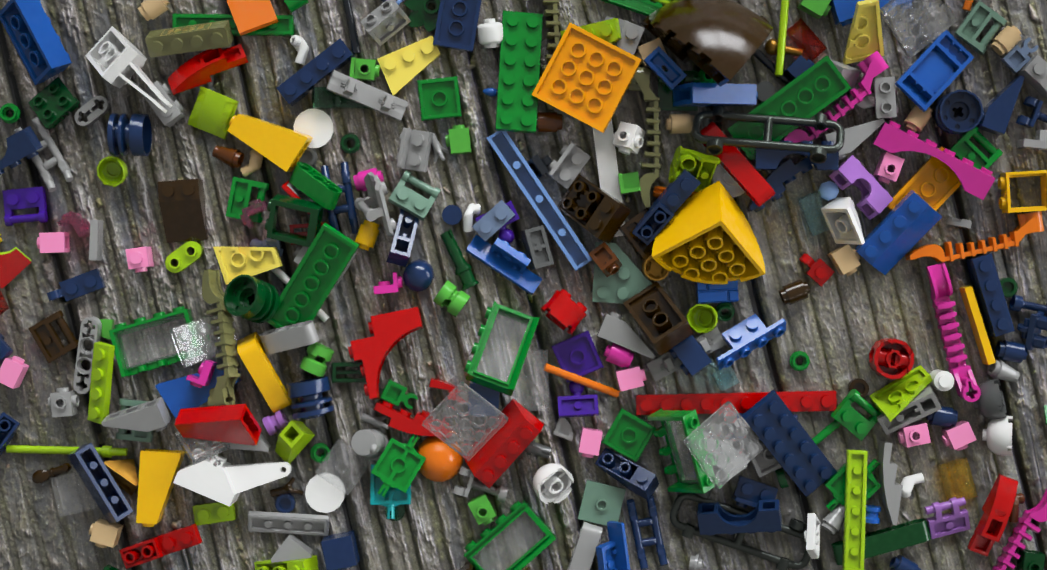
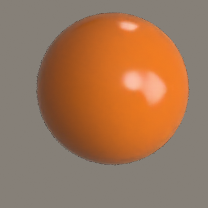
M448 435L429 436L418 446L417 453L426 458L419 470L425 478L434 482H444L455 477L460 471L463 464V451L459 443Z

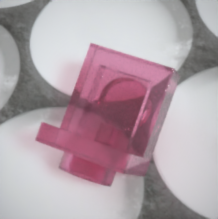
M260 199L249 202V207L241 209L243 214L240 217L244 226H248L249 229L255 228L251 216L266 211L268 206L266 201L261 202Z
M70 211L62 215V220L57 222L59 226H66L71 223L79 238H86L90 235V223L80 213Z

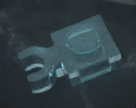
M711 358L712 364H710V367L716 370V372L712 373V376L720 392L740 383L731 366L719 370L717 364Z

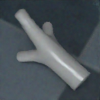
M433 133L431 143L434 150L433 161L437 162L438 156L444 161L443 152L449 154L450 151L441 146L435 133Z
M363 413L361 421L378 427L383 433L386 432L384 428L389 429V426L383 422L388 416L374 417Z

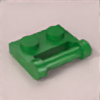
M976 126L974 129L965 132L949 150L955 152V157L960 160L965 157L973 161V166L981 169V167L988 169L1003 152L999 148L996 149L978 131L979 128ZM971 137L990 154L988 158L969 140Z
M233 177L226 216L262 223L263 217L261 216L266 190H269L270 184ZM253 187H257L259 189L254 215H248Z
M852 389L830 416L862 441L873 426L879 422L877 417L882 413L862 398L860 392ZM856 402L871 416L866 419L850 405Z

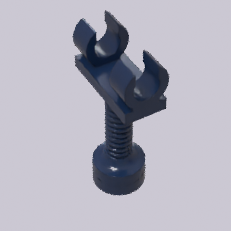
M1031 96L1026 97L1023 104L1033 108L1030 118L1024 115L1018 116L1016 123L1027 128L1034 127L1036 119L1047 123V115L1042 112L1040 113L1043 101Z
M1019 295L1011 297L1009 302L1010 310L1019 312L1023 308L1042 311L1044 316L1047 317V303L1043 305L1024 301L1023 297Z

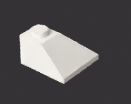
M837 197L821 208L835 244L862 245L865 243L859 217L851 197Z

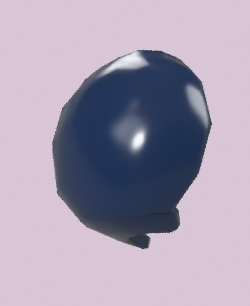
M418 259L410 262L403 272L405 285L410 290L416 292L426 290L434 279L433 267L425 260Z

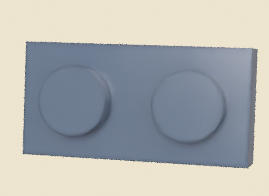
M501 200L472 227L486 242L515 214Z

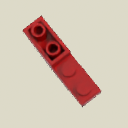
M241 44L224 50L221 48L209 49L182 64L167 80L173 95L209 83L212 81L211 75L248 63Z
M384 399L382 402L378 401L373 409L391 418L388 426L409 434L444 436L451 435L453 432L451 423L443 419L439 422L433 419L434 415L424 410L422 413L418 411L413 418L411 417V412L402 408L399 411L393 408L394 404Z
M1001 474L998 475L982 507L984 513L967 546L969 550L988 556L994 542L1000 541L1015 501L1018 487L1017 480Z
M195 523L143 540L119 551L125 568L128 569L161 558L164 555L202 543V539Z

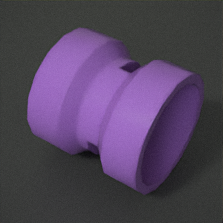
M282 410L276 411L272 416L268 415L262 418L263 424L270 436L276 434L280 429L283 430L289 423Z

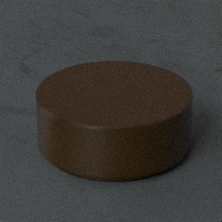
M855 378L849 382L848 392L856 389L860 392V396L864 398L869 392V385L865 380Z

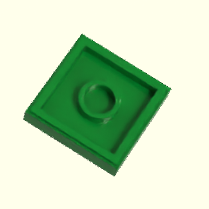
M457 76L417 80L422 121L462 117Z
M621 408L601 443L637 463L656 427Z

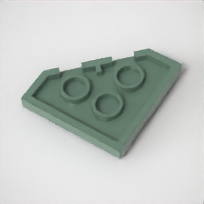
M595 242V248L603 242ZM605 242L620 260L622 267H620L616 274L606 277L594 262L592 302L623 304L652 283L616 243Z

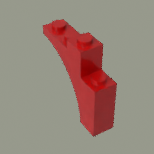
M419 307L370 316L371 322H368L370 334L374 333V336L350 341L351 346L348 347L350 358H354L355 362H363L360 365L362 377H366L367 384H364L365 395L369 396L371 400L380 399V374L390 351L405 336L423 329Z

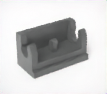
M544 225L520 232L526 255L531 260L529 263L530 270L554 264Z

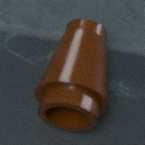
M217 145L212 153L213 157L231 168H239L244 161V153L240 149Z

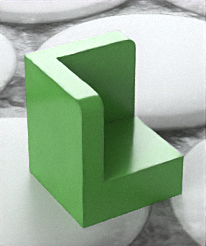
M638 172L618 174L621 194L641 191Z

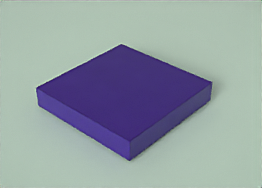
M588 330L551 346L560 368L579 376H585L604 367Z

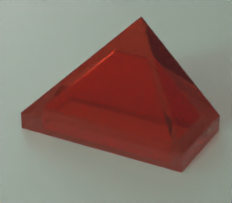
M802 18L787 30L788 36L799 48L803 49V53L811 61L827 49Z

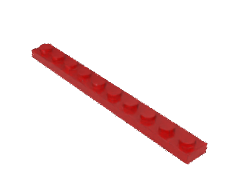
M835 390L776 392L791 412L834 411L837 408ZM769 392L635 395L636 415H651L661 408L662 410L687 411L696 409L697 414L745 413Z

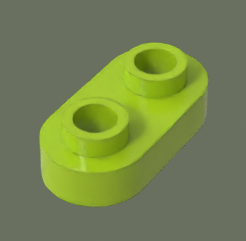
M196 241L186 242L167 256L165 260L166 268L172 273L182 272L202 257V246ZM190 247L195 250L193 255L188 253ZM174 259L178 261V265L176 267L172 265V261Z

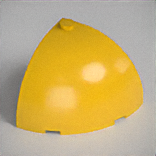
M720 181L688 198L674 213L673 218L658 233L653 243L652 258L669 272L672 270L680 274L682 278L704 284H728V281L740 280V282H744L766 274L762 253L752 228L734 198Z

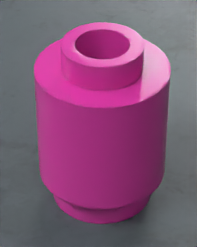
M372 168L353 175L356 190L367 191L364 178L369 172L378 175L380 181L383 182L382 171Z
M612 343V345L606 346L603 356H606L605 361L621 368H629L635 353L630 352V349Z

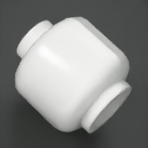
M495 18L483 19L484 23L477 26L478 42L484 45V48L500 47V43L503 40L502 23L496 22Z

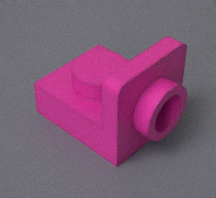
M393 272V284L390 285V281L378 282V286H373L374 294L400 292L399 288H403L402 276H398V272Z
M205 360V363L202 362L198 370L200 376L187 375L186 380L191 381L190 384L198 388L209 385L217 362Z

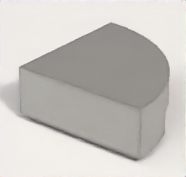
M949 217L946 220V225L971 229V220H961L954 217Z
M559 418L553 435L572 441L573 430L569 421L566 418Z

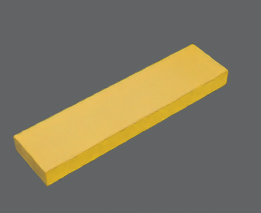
M960 287L959 290L982 363L985 365L994 364L996 361L973 287Z

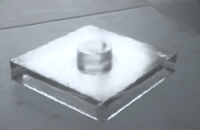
M337 439L315 473L344 494L349 495L371 462Z
M77 472L50 478L60 517L99 508Z

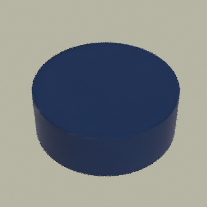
M449 205L444 208L442 218L447 224L456 225L462 219V211L456 205Z
M291 494L279 495L275 501V507L280 513H290L296 506V500Z

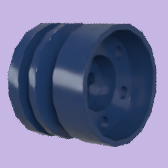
M956 90L944 95L937 101L933 117L936 125L942 131L948 134H960L974 129L980 123L983 116V106L981 100L974 93L968 90ZM958 109V114L960 116L954 117V112L952 110Z
M112 113L109 116L107 142L111 155L119 156L121 154L122 156H127L129 150L133 156H148L150 154L152 126L148 114H132L130 120L125 113L121 115Z
M328 376L286 385L288 397L298 398L299 402L290 406L291 409L300 408L301 410L292 413L293 419L321 417L335 410L334 405H324V403L333 400L332 397H323L322 393L331 389Z

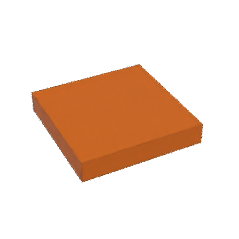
M226 0L240 36L278 22L270 0Z

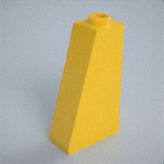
M245 114L234 115L229 122L230 127L227 130L286 172L293 171L296 163L313 139L309 135Z
M149 448L140 451L136 523H142L143 527H154L155 524L161 521L174 486L173 481L181 467L185 451Z

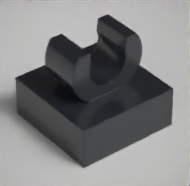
M537 154L527 163L539 179L549 171L546 166L553 161L549 155L541 159Z

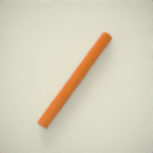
M547 363L544 366L543 371L616 398L619 396L620 390Z

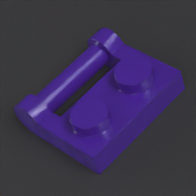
M45 187L2 190L5 211L4 222L6 226L36 221L40 223L48 222ZM39 208V212L35 214L16 216L13 214V210Z

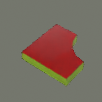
M17 247L10 251L0 252L1 289L31 263V259Z

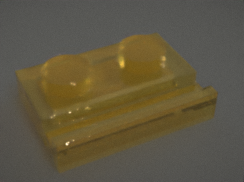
M966 457L937 465L947 501L953 497L957 499L964 497L965 500L978 497Z

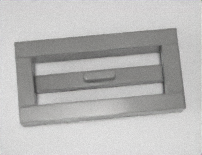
M90 220L89 260L102 261L104 221Z

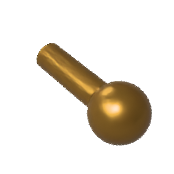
M770 39L766 42L765 51L769 55L777 54L778 40ZM785 46V54L800 56L803 54V49Z

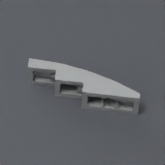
M880 440L878 462L881 465L878 467L882 502L888 522L892 525H897L903 485L895 482L898 464L890 462L893 443Z

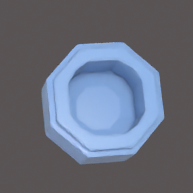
M827 181L821 183L818 193L820 198L829 201L837 197L839 189L836 183Z

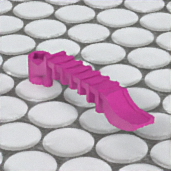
M878 51L857 64L864 74L858 83L860 88L858 90L853 88L849 91L854 97L852 101H850L847 95L841 98L845 104L843 108H841L839 103L832 106L837 112L834 116L830 110H827L824 114L828 120L837 121L838 118L846 115L848 110L853 109L856 103H860L865 96L872 93L870 89L873 78L889 67ZM805 126L811 134L810 136L805 131L796 129L785 136L782 141H793V143L812 141L829 128L816 130L814 127Z
M945 262L926 266L931 287V299L933 300L932 306L935 308V318L938 320V329L941 332L940 338L943 340V350L946 352V361L949 364L948 370L954 377L957 395L968 402H975L980 398L981 391L976 383L971 366L967 365L965 361L968 357L963 353L965 345L960 341L962 333H959L957 329L960 326L959 322L955 321L957 312L952 309L956 303L950 300L949 297L953 295V288Z
M1047 488L1040 502L1034 508L1024 510L1022 517H1019L1017 526L1013 528V534L1007 539L1008 543L1003 547V553L997 558L998 562L996 566H993L992 570H1006L1007 567L1013 570L1016 566L1010 561L1013 557L1016 560L1020 558V554L1015 552L1017 548L1024 550L1026 547L1025 544L1020 542L1021 539L1024 538L1027 541H1031L1033 538L1025 532L1026 529L1029 528L1035 533L1041 531L1038 526L1031 523V520L1034 519L1038 522L1047 521Z

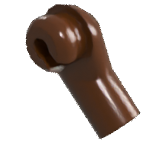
M1016 493L1013 508L1008 519L1009 522L1016 523L1019 521V504L1025 502V497L1022 493Z

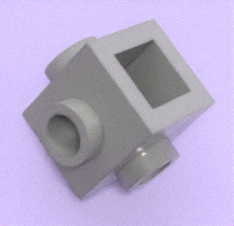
M69 387L56 388V392L50 393L48 407L51 409L52 418L78 414L77 407L80 400L75 390L69 391Z

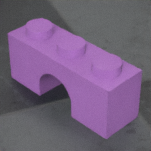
M853 155L839 165V170L833 171L829 175L841 190L850 185L859 188L861 200L856 206L869 220L879 215L893 200L888 191L876 181L875 177Z

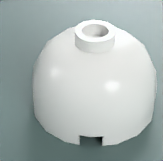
M1013 416L991 419L988 422L987 429H983L982 441H987V446L991 452L1002 456H1012V451H1008V449H1012V423H1008V421H1013Z
M545 464L537 470L533 477V489L537 497L545 504H548V502L556 504L570 494L572 490L570 486L572 482L574 483V478L560 464Z

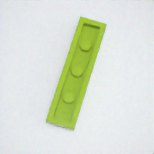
M100 341L94 342L87 419L101 424L104 418L109 415L115 351L114 345Z

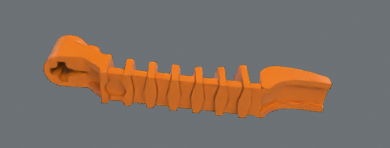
M1042 211L1018 214L1019 225L1013 231L1008 232L1009 237L1006 234L998 235V244L996 243V237H988V246H986L985 240H977V249H975L974 242L966 243L967 251H964L963 243H955L956 254H953L951 241L943 243L944 250L936 244L924 245L906 254V260L930 257L936 262H952L955 259L974 257L976 254L998 251L997 249L1018 247L1019 242L1026 234L1044 231Z

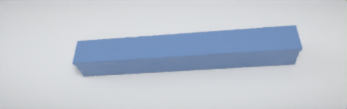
M497 131L487 137V141L574 270L577 271L592 261V258L506 131Z

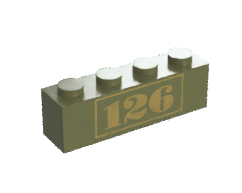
M229 20L153 30L149 32L145 40L150 58L229 47L233 41V35Z

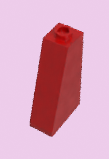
M246 404L180 409L174 424L184 438L252 446L257 445L262 430Z

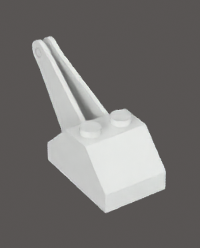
M113 26L85 55L98 73L110 84L120 89L123 85L129 83L166 113L168 110L160 102L131 80V76L136 72L161 101L170 108L173 106L142 71L141 68L144 66L147 58Z
M215 455L179 470L173 483L230 507L237 501L240 492L286 477L291 473L292 466L288 462L231 465V463L226 462L227 458Z

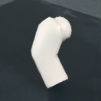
M293 35L290 38V44L298 52L295 63L305 65L309 46L303 37Z
M874 93L865 96L863 101L856 103V105L862 109L875 107ZM851 95L849 99L852 101L854 97Z

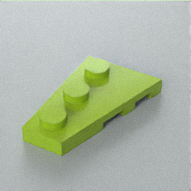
M919 365L902 378L894 380L869 397L872 403L891 422L932 382V378Z

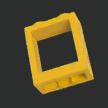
M1047 170L1000 174L997 183L998 188L1001 189L999 208L1002 209V214L1047 211ZM1040 176L1042 206L1011 208L1009 178Z

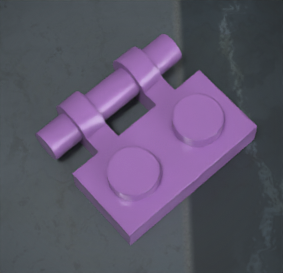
M953 497L949 501L942 503L934 502L931 503V506L924 507L927 515L934 513V517L926 518L931 539L970 529L968 511L966 509H959V506L966 505L964 497L958 499ZM951 509L952 511L949 513L942 514L943 510Z

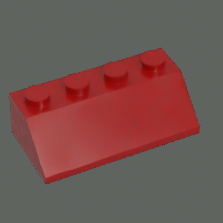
M513 398L462 456L473 475L490 488L537 437L544 424Z

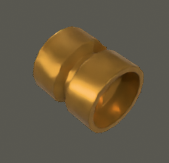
M652 255L647 257L642 263V272L647 279L660 281L669 274V271L659 265L652 258Z

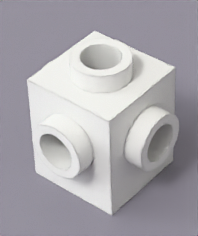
M620 121L619 127L613 136L612 144L619 149L620 153L630 155V153L638 154L639 149L643 146L646 132L638 125Z

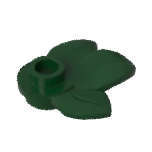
M406 0L404 2L406 7L412 10L409 15L411 20L408 23L409 27L417 28L424 25L428 32L436 28L440 0ZM430 4H435L436 8L434 10H429L428 6Z

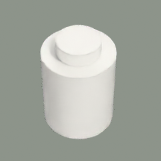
M937 369L930 373L932 378L930 385L932 388L948 391L953 387L954 377L950 372Z

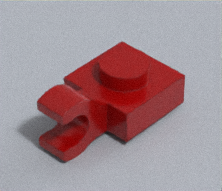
M804 253L799 258L809 268L805 273L820 287L835 272L820 258L814 261L807 253Z

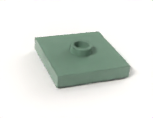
M587 479L578 519L607 526L609 521L618 522L626 488Z

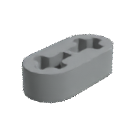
M103 96L93 97L75 112L74 119L76 123L83 127H89L110 110L109 100ZM97 101L105 102L103 104V109L97 108L94 111V109L98 106ZM91 112V114L87 116V122L81 121L82 113L89 114Z

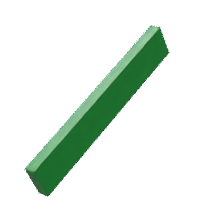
M172 14V28L229 20L232 35L240 36L232 14ZM276 15L277 23L242 36H293L294 16Z

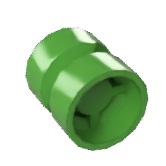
M447 280L433 302L440 307H447V312L456 317L471 296L462 290L457 291V286Z
M316 342L308 346L306 351L308 356L303 357L299 367L311 374L323 377L328 367L326 362L331 361L335 351Z

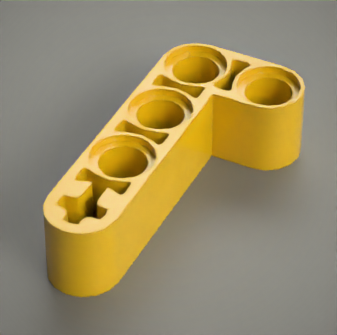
M254 332L238 340V354L272 412L275 413L292 405V400L288 397L285 386L264 352L258 333Z

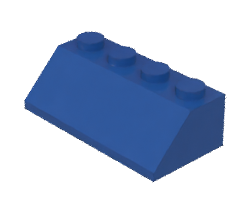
M9 0L1 9L0 20L35 85L63 72L72 63L40 0Z
M911 190L864 238L865 243L855 247L856 252L874 268L886 275L942 216L915 191Z

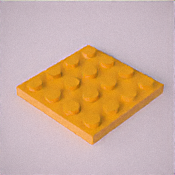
M569 23L532 96L604 133L636 74L642 59Z

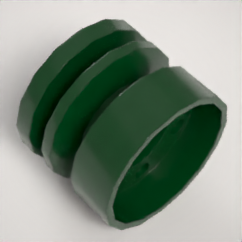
M239 275L228 284L225 290L224 304L227 311L236 317L254 323H264L275 315L279 305V294L275 286L250 275Z

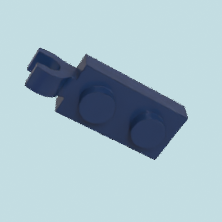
M97 268L59 282L61 289L47 293L49 301L65 297L66 301H71L106 286Z

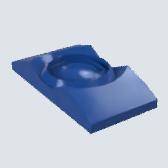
M945 29L900 76L895 85L925 112L973 60L974 56Z

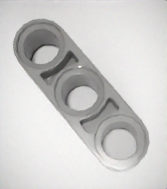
M313 320L268 330L259 335L266 355L311 345L320 340Z
M583 521L567 570H590L603 527Z

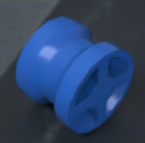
M866 504V523L880 524V518L878 517L879 512H881L880 506Z

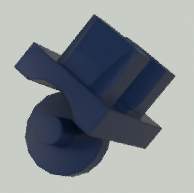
M1037 311L1036 314H1031L1030 318H1024V323L1017 324L1016 329L1022 332L1021 338L1026 339L1025 349L1047 348V337L1040 335L1041 329L1047 331V317L1044 316V312Z

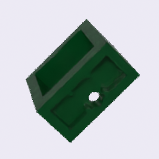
M277 194L268 202L267 211L270 214L265 223V230H267L266 238L310 247L321 229L324 208L316 202ZM279 206L310 213L307 236L276 230Z

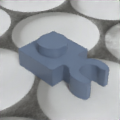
M1030 37L1023 40L1021 48L1015 45L1000 59L1014 74L1031 60L1027 54L1035 52L1039 47L1038 45L1032 49L1028 47L1027 44L1031 40Z

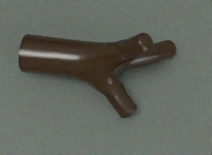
M294 477L284 486L270 490L271 497L282 494L303 495L304 492L292 488V484L295 481Z

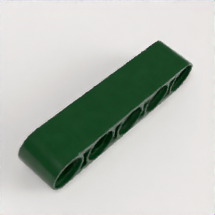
M916 519L866 533L864 559L931 540L926 519ZM843 540L831 544L837 565H843Z

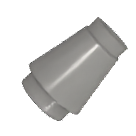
M1000 359L995 360L994 364L988 366L987 373L992 378L1014 383L1019 379V371H1016Z
M839 504L822 520L821 527L833 535L839 532L844 521V506Z

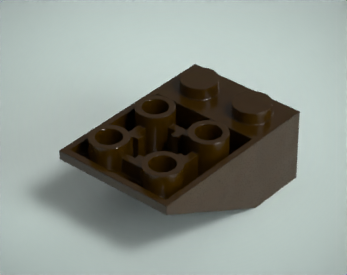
M578 174L557 206L558 209L596 238L607 243L611 242L631 212V209L580 174Z

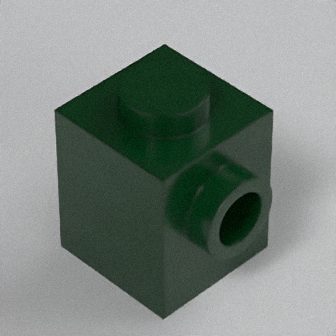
M1019 549L1020 558L1017 561L1016 570H1044L1045 554L1035 550Z

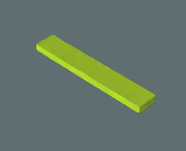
M846 450L842 570H864L867 450Z

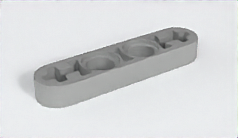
M95 316L85 318L80 326L73 388L79 394L90 392L94 342L100 341L102 323ZM92 322V325H95V328L91 329V327L88 326V323ZM86 340L93 343L91 351H88L84 346ZM83 360L90 362L91 367L89 370H85L82 367ZM84 381V383L87 384V387L84 389L83 385H80V382Z

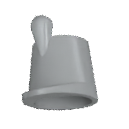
M374 428L357 431L351 440L354 452L372 461H378L389 443L388 437L380 430Z

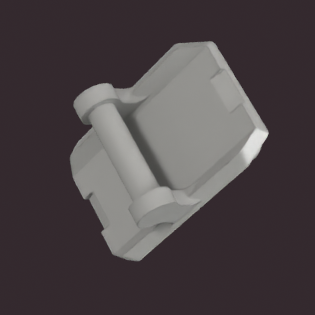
M369 172L364 178L368 196L357 198L354 206L364 213L368 221H375L385 230L388 236H394L393 230H396L397 226L394 219L389 217L384 194L388 193L384 181H380L378 175Z

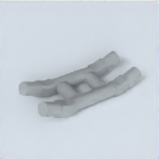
M36 117L31 122L43 139L40 141L43 147L37 150V152L48 147L53 158L44 163L39 155L31 159L37 167L48 191L54 192L56 186L48 169L58 164L66 182H71L74 178L69 165L64 160L48 129H46L39 117ZM19 127L15 129L14 132L17 133L21 131L22 128Z

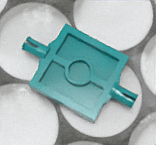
M371 464V471L374 468L375 464ZM371 473L370 505L387 507L386 519H390V511L391 519H395V507L411 505V485L406 493L397 488L390 487L385 497L381 496L382 493L380 495L377 493L383 482L379 477Z

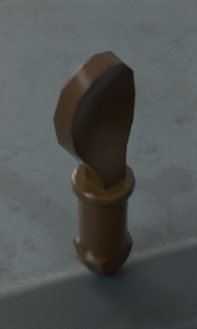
M64 463L61 466L50 468V471L37 470L33 474L32 480L34 483H43L51 476L56 477V475L69 472L72 466L69 463Z

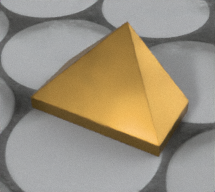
M134 459L105 461L104 464L119 488L132 496L138 486Z

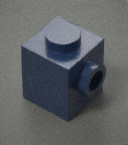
M800 55L784 73L791 80H794L813 66L814 63Z

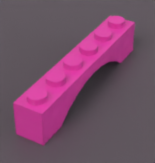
M892 120L889 123H883L873 141L874 145L890 153L915 151L936 157L954 171L966 192L984 200L996 179L991 176L992 171L981 167V169L974 167V162L965 157L962 160L956 158V153L947 148L944 151L936 148L937 143L926 139V141L919 139V134L908 129L907 132L901 130V125Z

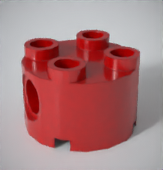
M555 290L551 299L541 307L542 313L547 311L548 313L545 316L563 331L567 328V333L572 334L580 321L587 316L585 313L587 308L582 303H575L570 299L572 296L566 290Z
M884 338L876 341L871 347L869 353L870 367L880 376L889 379H900L912 370L914 353L906 342L894 338Z

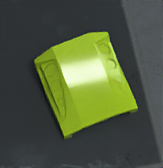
M200 86L188 125L226 140L227 130L230 127L229 122L235 115L239 101Z
M679 146L675 150L670 165L669 183H673L682 171L686 169L701 182L694 190V192H699L710 186L716 167L721 162L720 158Z

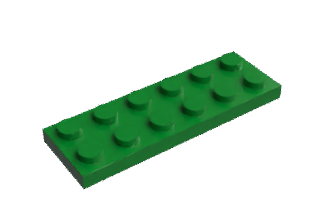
M515 11L502 12L503 40L500 43L495 130L536 133L538 98L532 96V93L539 82L543 14Z
M826 55L747 114L811 118L850 90L851 87ZM737 121L728 127L727 130L733 138L763 140L765 123ZM773 124L771 141H780L799 126ZM741 147L751 161L755 159V148Z
M325 222L281 293L275 315L267 322L275 328L314 320L358 249L359 244Z

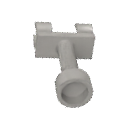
M462 466L460 468L459 474L470 477L467 488L455 485L454 494L468 498L471 488H476V490L495 495L497 501L505 502L509 487L501 485L497 489L492 486L488 488L483 483L475 482V476L469 467Z

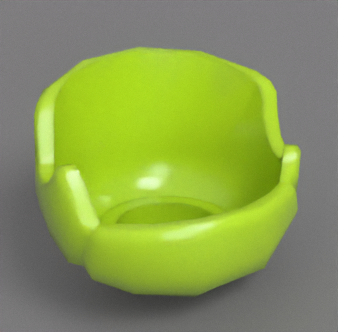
M115 156L103 158L97 166V176L103 185L117 187L125 181L128 175L126 163Z
M701 303L689 309L686 319L695 332L709 333L715 329L718 323V314L711 305Z

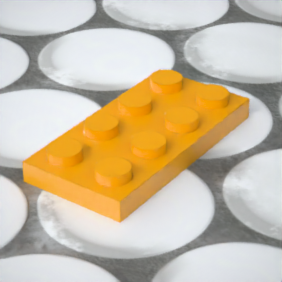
M942 146L938 148L944 151V148ZM931 156L892 197L893 200L887 208L891 211L913 190L937 211L961 185L960 180L947 164Z

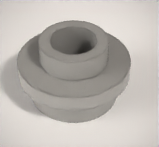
M700 555L691 556L689 570H702L703 559H700Z

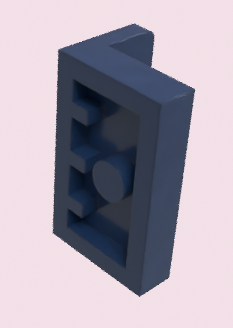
M739 475L732 498L738 506L747 508L749 505L756 508L759 500H774L778 488Z

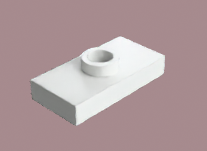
M808 513L807 530L804 531L806 551L811 559H819L821 522L815 513Z

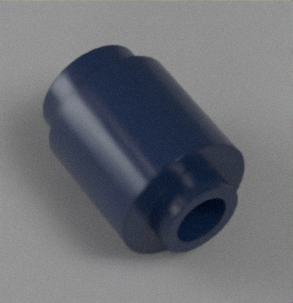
M1006 340L1003 342L998 341L995 348V356L999 357L1000 360L1021 363L1027 358L1028 350L1025 349L1024 344Z
M941 406L942 409L926 416V420H929L930 425L943 427L955 426L958 420L957 410Z
M902 555L893 557L889 564L890 570H921L918 564Z

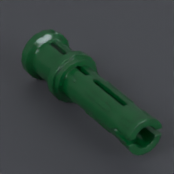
M452 230L442 233L440 237L456 268L455 275L459 276L463 285V291L479 284V281L475 280L471 271V265L466 263Z

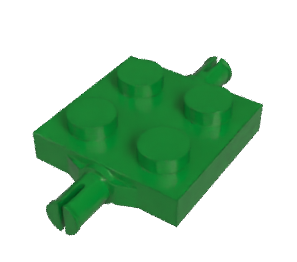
M412 434L407 444L400 443L394 438L390 439L371 471L372 474L379 477L383 482L377 492L379 495L382 493L381 496L385 497L390 487L397 488L404 493L407 492L426 460L424 456L417 453L414 449L420 437L417 436L414 442H412L416 436Z
M875 458L867 465L866 501L881 487V484L874 478L872 473L881 465ZM846 463L824 483L834 497L826 505L831 512L839 504L843 506L845 504Z

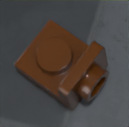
M605 242L589 253L606 277L616 274L620 267H622L620 260Z

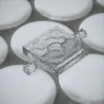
M179 431L175 433L176 439L193 465L210 459L213 466L217 467V464L218 466L221 464V460L217 455L230 449V443L184 438Z

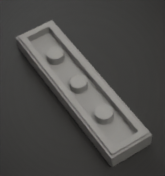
M249 511L248 531L328 536L329 515Z

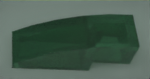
M326 87L312 88L311 109H370L326 90Z

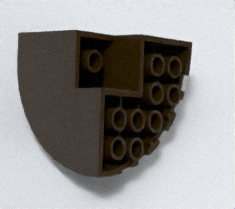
M674 0L655 10L640 23L656 38L660 37L662 44L683 63L689 60L693 61L720 87L735 76L774 28L763 16H759L750 9L731 0Z

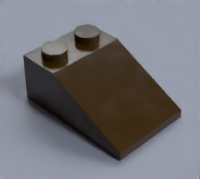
M187 179L158 182L159 204L167 243L208 240L203 180Z
M657 281L623 303L659 356L694 334L687 319Z

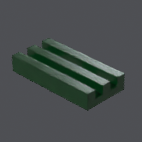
M332 362V383H365L366 378H336L337 374H361V370H336V367H360L363 362Z

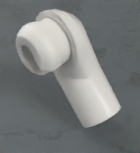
M471 203L468 205L463 215L464 232L473 231L474 214L479 215L481 213L480 204Z
M922 473L909 475L902 479L901 497H910L914 485L924 482Z

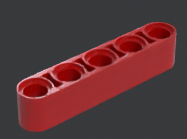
M710 122L700 131L704 136L727 137L714 122ZM723 145L722 153L713 155L720 158V164L757 206L760 207L776 194L769 183L736 146Z

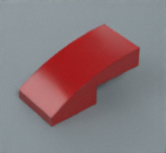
M431 378L429 387L449 390V399L468 402L469 395L457 386L440 379Z

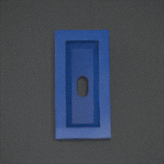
M659 46L644 60L670 90L687 76ZM662 66H665L668 72H665Z

